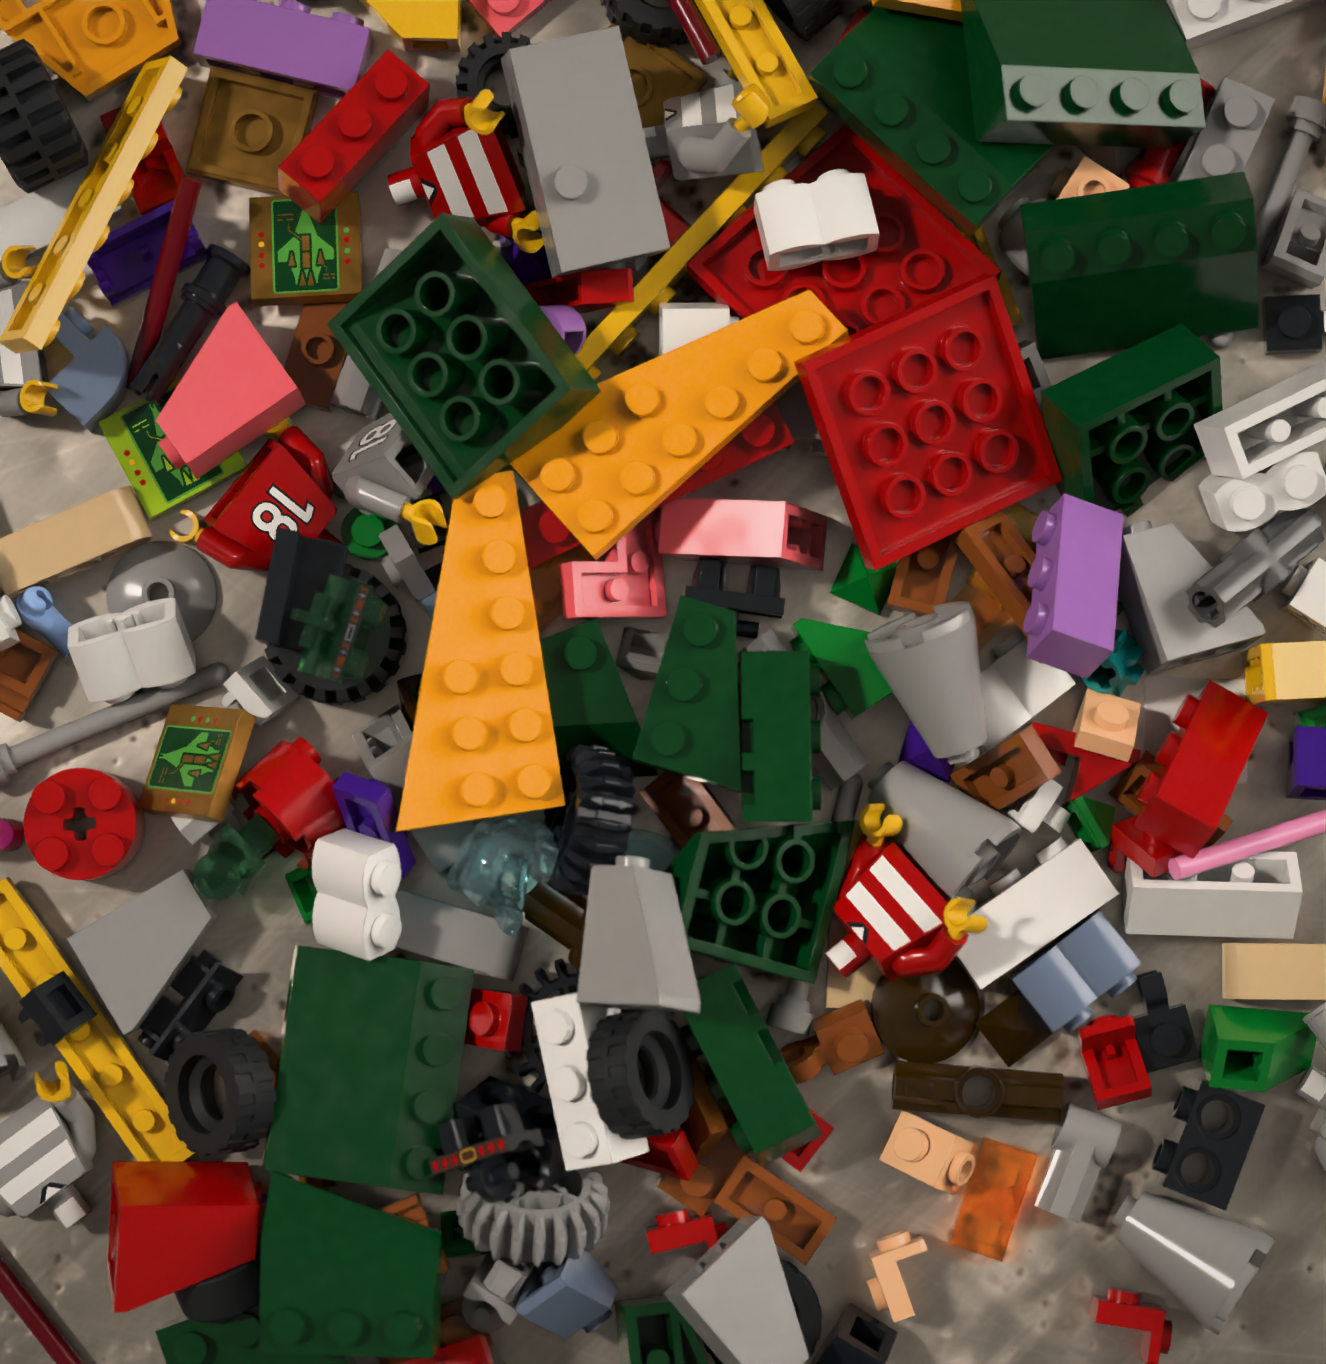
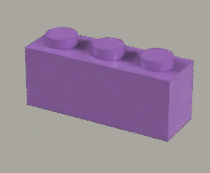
M206 0L193 54L202 67L211 68V65L317 90L319 95L341 100L367 72L374 39L370 28L364 27V21L356 16L333 12L331 18L310 14V7L292 0H279L278 6L257 0Z
M1065 493L1049 511L1044 510L1039 514L1032 531V541L1037 543L1036 557L1030 568L1027 581L1028 586L1033 588L1032 600L1023 624V630L1028 634L1026 658L1087 679L1114 651L1123 514Z

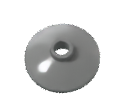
M153 541L135 547L120 559L110 575L106 594L109 613H122L134 606L151 601L149 597L151 588L157 584H164L169 591L168 598L176 599L191 642H193L210 624L217 605V587L211 569L196 552L179 543Z

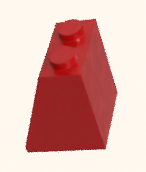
M112 1161L107 1272L114 1313H126L256 1258L257 1238L262 1236L266 1204H262L261 1182L252 1181L248 1162Z

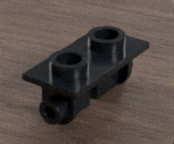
M203 949L198 957L193 954L170 985L184 999L177 1005L169 997L163 995L144 1022L139 1026L143 1031L137 1038L138 1041L150 1049V1054L168 1062L170 1054L174 1053L175 1045L179 1040L186 1039L185 1035L204 1031L214 1016L230 1004L235 995V988L244 976L222 965V961L206 949Z

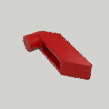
M632 268L580 271L523 285L538 306L567 305L575 309L579 314L634 302Z

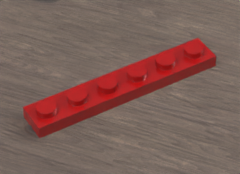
M776 401L655 509L794 444L795 441ZM542 500L520 510L529 569L581 545Z

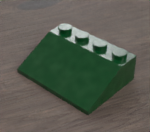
M960 0L976 142L1172 149L1206 128L1200 74L1165 0Z
M875 7L809 74L808 81L818 96V100L968 238L981 227L1057 145L976 142L963 22Z
M1244 171L1020 205L1036 344L1041 360L1135 346L1180 323H1183L1197 337L1259 328L1258 246L1254 199Z
M441 213L327 323V326L452 499H459L562 428L601 392L600 388L475 219L471 217Z
M295 945L274 1083L276 1102H274L273 1111L275 1114L273 1122H270L268 1127L269 1132L266 1136L262 1171L272 1172L275 1170L284 1174L443 1195L446 1173L432 1176L428 1160L443 1155L437 1125L453 1120L474 969L379 956L367 961L338 950Z

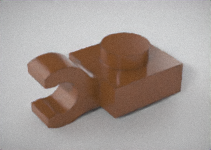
M862 999L812 1020L811 1024L816 1035L789 1043L780 1049L796 1084H801L814 1078L827 1063L835 1076L885 1053Z

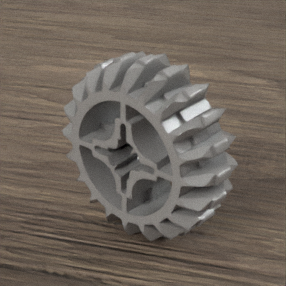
M590 1167L570 1170L548 1191L514 1179L509 1198L497 1203H488L477 1192L471 1193L468 1191L465 1182L466 1178L472 1174L471 1171L463 1174L462 1184L459 1186V1196L457 1197L459 1225L463 1228L464 1238L474 1241L475 1249L478 1251H491L494 1260L506 1257L513 1259L514 1265H518L522 1261L533 1262L536 1267H539L541 1262L547 1261L555 1265H561L564 1257L578 1260L581 1258L583 1251L595 1250L597 1240L604 1237V1230L608 1226L610 1204L608 1187L603 1184L602 1174L591 1171Z

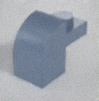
M70 307L64 314L61 312L58 317L61 325L56 338L75 357L51 380L50 383L58 385V390L52 389L48 392L93 434L100 427L98 422L111 416L121 405L128 392L126 384L130 358L120 338L107 325L90 340L88 336L95 329L75 309Z

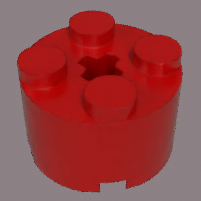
M298 737L292 743L280 741L235 782L232 797L236 801L243 794L250 807L242 814L251 826L285 859L293 852L299 855L301 859L296 866L301 869H307L312 864L313 851L317 839L340 829H347L332 789V786L339 777L333 781L318 765L322 761L318 752L309 742Z
M71 768L55 773L35 787L24 814V835L30 852L42 868L66 879L101 880L118 873L137 854L145 836V813L138 808L139 799L135 793L116 776L89 768ZM83 810L87 817L96 819V828L87 830L85 840L83 833L74 829V822L82 818Z

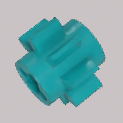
M1115 629L1114 651L1087 679L1082 677L1084 683L1096 692H1112L1115 696L1120 697L1128 684L1136 685L1144 673L1145 669L1137 662L1145 649L1142 646H1137L1135 639L1128 634L1127 629Z

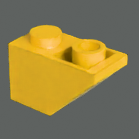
M357 0L406 51L460 52L462 0Z

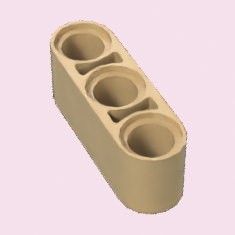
M125 486L114 489L1 537L0 590L3 596L7 595L11 600L16 599L19 594L24 593L30 586H49L149 542L153 536L132 487Z
M1222 943V999L1326 1000V943Z

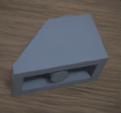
M583 1251L581 1258L578 1260L564 1257L561 1265H555L547 1261L541 1262L539 1267L534 1266L515 1308L522 1317L564 1339H568L581 1329L586 1333H590L608 1320L612 1315L610 1308L618 1287L589 1251Z

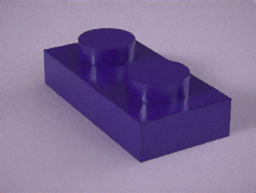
M345 771L334 783L332 789L347 829L395 844L400 858L401 878L404 879L416 864L408 841L407 832H395L398 810L392 791L377 779L371 778L367 780Z

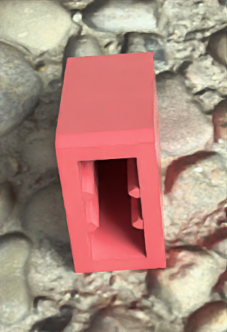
M237 302L226 308L156 419V422L166 435L165 438L158 442L159 446L176 470L186 464L196 479L306 405L298 387Z
M678 498L662 506V510L655 522V538L659 544L658 553L680 560L699 561V558L727 561L728 564L823 571L827 516L786 501Z

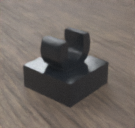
M64 971L32 989L19 1001L24 1008L18 1016L21 1023L32 1018L43 1032V1035L36 1040L39 1046H45L49 1043L53 1046L97 1016V1013Z

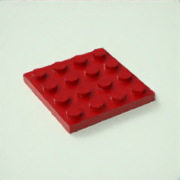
M846 124L783 179L793 180L795 184H810L817 181L818 177L823 173L835 169H846L850 173H864L880 233L877 250L848 259L822 260L791 270L768 271L754 215V205H752L686 264V272L717 303L728 305L730 315L739 317V320L810 289L847 329L849 336L983 274L995 275L997 282L1001 276V270Z
M983 274L794 361L866 568L875 571L1063 480L995 275Z

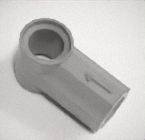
M1068 1102L1063 1109L1060 1122L1057 1123L1051 1142V1149L1054 1150L1033 1205L1064 1219L1079 1223L1100 1168L1104 1169L1112 1157L1119 1139L1122 1123Z

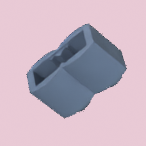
M1097 909L1034 955L1012 973L1009 978L1052 1032L1063 1027L1069 1033L1092 1016L1094 1012L1089 1005L1099 996L1107 992L1111 998H1114L1137 980L1133 970L1141 964V961L1103 913Z

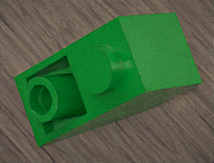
M801 618L792 625L791 630L796 637L790 640L789 644L793 651H809V664H820V673L827 682L820 687V691L837 716L846 711L850 719L853 720L893 693L867 652L865 640H868L867 635L870 632Z
M1209 1004L1199 1051L1208 1086L1212 1088L1266 1092L1307 1070L1312 1063L1317 1039L1308 1025L1302 1021V1018L1309 1013Z

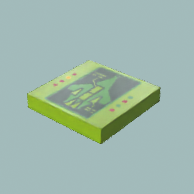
M183 377L171 383L159 406L145 400L146 397L98 422L144 510L152 521L239 475L247 466L240 451L198 479L195 478L186 464L178 470L173 466L158 444L166 435L156 422V419Z

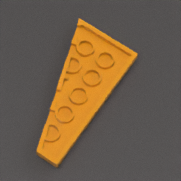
M809 289L598 383L597 386L601 392L562 428L509 464L593 558L598 560L800 379L794 361L849 336L848 331Z
M513 470L496 472L459 499H452L444 544V555L437 585L434 613L427 643L413 735L395 832L565 806Z

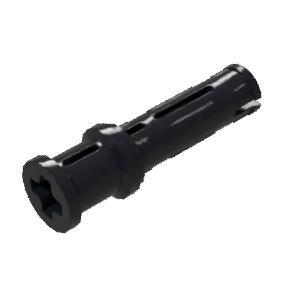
M209 244L205 252L208 258L194 281L192 283H185L181 289L182 294L180 297L184 301L174 315L168 328L135 379L128 386L134 393L141 396L149 381L155 378L156 382L145 400L157 406L162 402L164 394L191 350L202 336L210 320H218L227 308L225 306L226 300L241 278H248L251 273V268L247 263L218 245Z

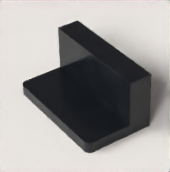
M277 528L255 640L262 644L320 655L328 653L348 555V547L345 544L305 537L298 531Z

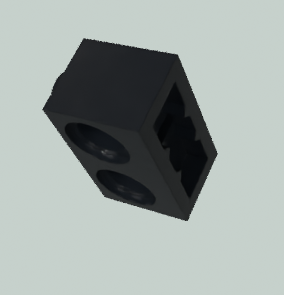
M489 1076L456 1102L454 1119L474 1116L480 1142L486 1139L478 1111L497 1104L516 1102L524 1131L540 1128L544 1145L504 1159L507 1163L514 1162L518 1166V1180L548 1191L569 1172L565 1169L551 1100Z
M1196 1078L1193 1079L1190 1088L1182 1086L1171 1114L1173 1118L1178 1119L1171 1140L1166 1138L1161 1140L1152 1162V1170L1158 1171L1155 1182L1163 1187L1226 1211L1266 1105L1223 1088L1209 1087L1207 1082ZM1213 1100H1221L1227 1108V1120L1220 1129L1208 1131L1202 1124V1110L1207 1103ZM1202 1153L1207 1159V1173L1202 1180L1195 1183H1187L1181 1173L1182 1163L1190 1154Z

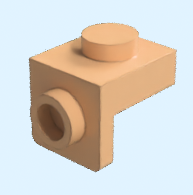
M1084 156L1074 172L1064 167L1047 195L1057 200L1129 189V184Z
M1087 688L1073 727V732L1076 733L1074 747L1128 762L1135 744L1141 703Z
M902 1110L879 1160L934 1188L955 1195L960 1186L964 1185L973 1173L975 1167L974 1155L978 1145L915 1114Z
M902 1230L876 1240L879 1249L868 1253L876 1275L875 1278L866 1281L878 1313L888 1309L894 1323L915 1316L896 1261L927 1250L921 1235L910 1237L908 1230Z

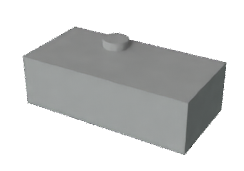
M619 26L509 49L501 58V63L552 278L657 255L671 248Z

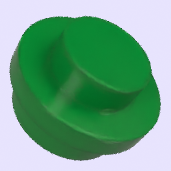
M354 508L343 520L341 526L342 541L348 547V550L358 558L366 560L380 558L388 552L378 534L396 525L395 521L376 513L368 516Z

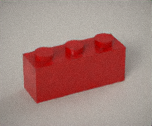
M388 49L278 166V189L321 224L428 109L430 84Z
M1212 680L1208 682L1197 698L1188 694L1172 720V723L1180 727L1177 734L1170 732L1155 756L1154 761L1162 765L1159 773L1151 771L1136 796V801L1142 803L1143 807L1134 826L1194 859L1217 830L1269 713Z

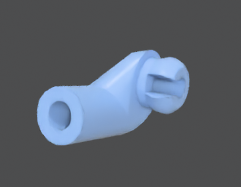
M36 585L28 587L24 593L17 596L15 608L21 621L44 636L65 658L69 657L70 652L67 647L68 628L72 625L52 605L53 599L47 589Z

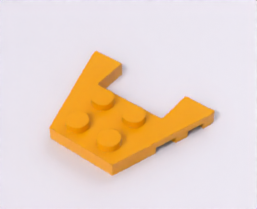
M0 0V30L15 42L25 39L33 45L44 66L88 102L140 71L144 63L157 60L182 44L171 0H41L29 8H26L22 0Z

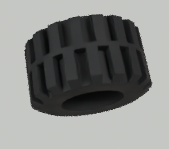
M21 39L0 49V157L16 185L30 194L87 166L88 151L36 49L25 39Z
M352 564L345 565L338 602L354 606L360 585L371 588L362 614L367 623L368 638L361 654L344 666L340 681L329 678L332 667L316 662L308 652L267 645V648L264 649L268 661L275 668L274 672L290 686L292 690L318 703L323 702L330 705H343V703L348 702L358 703L366 700V696L371 693H378L386 687L384 683L390 676L394 677L400 668L398 665L402 655H405L406 622L396 598L373 574L364 569H357Z

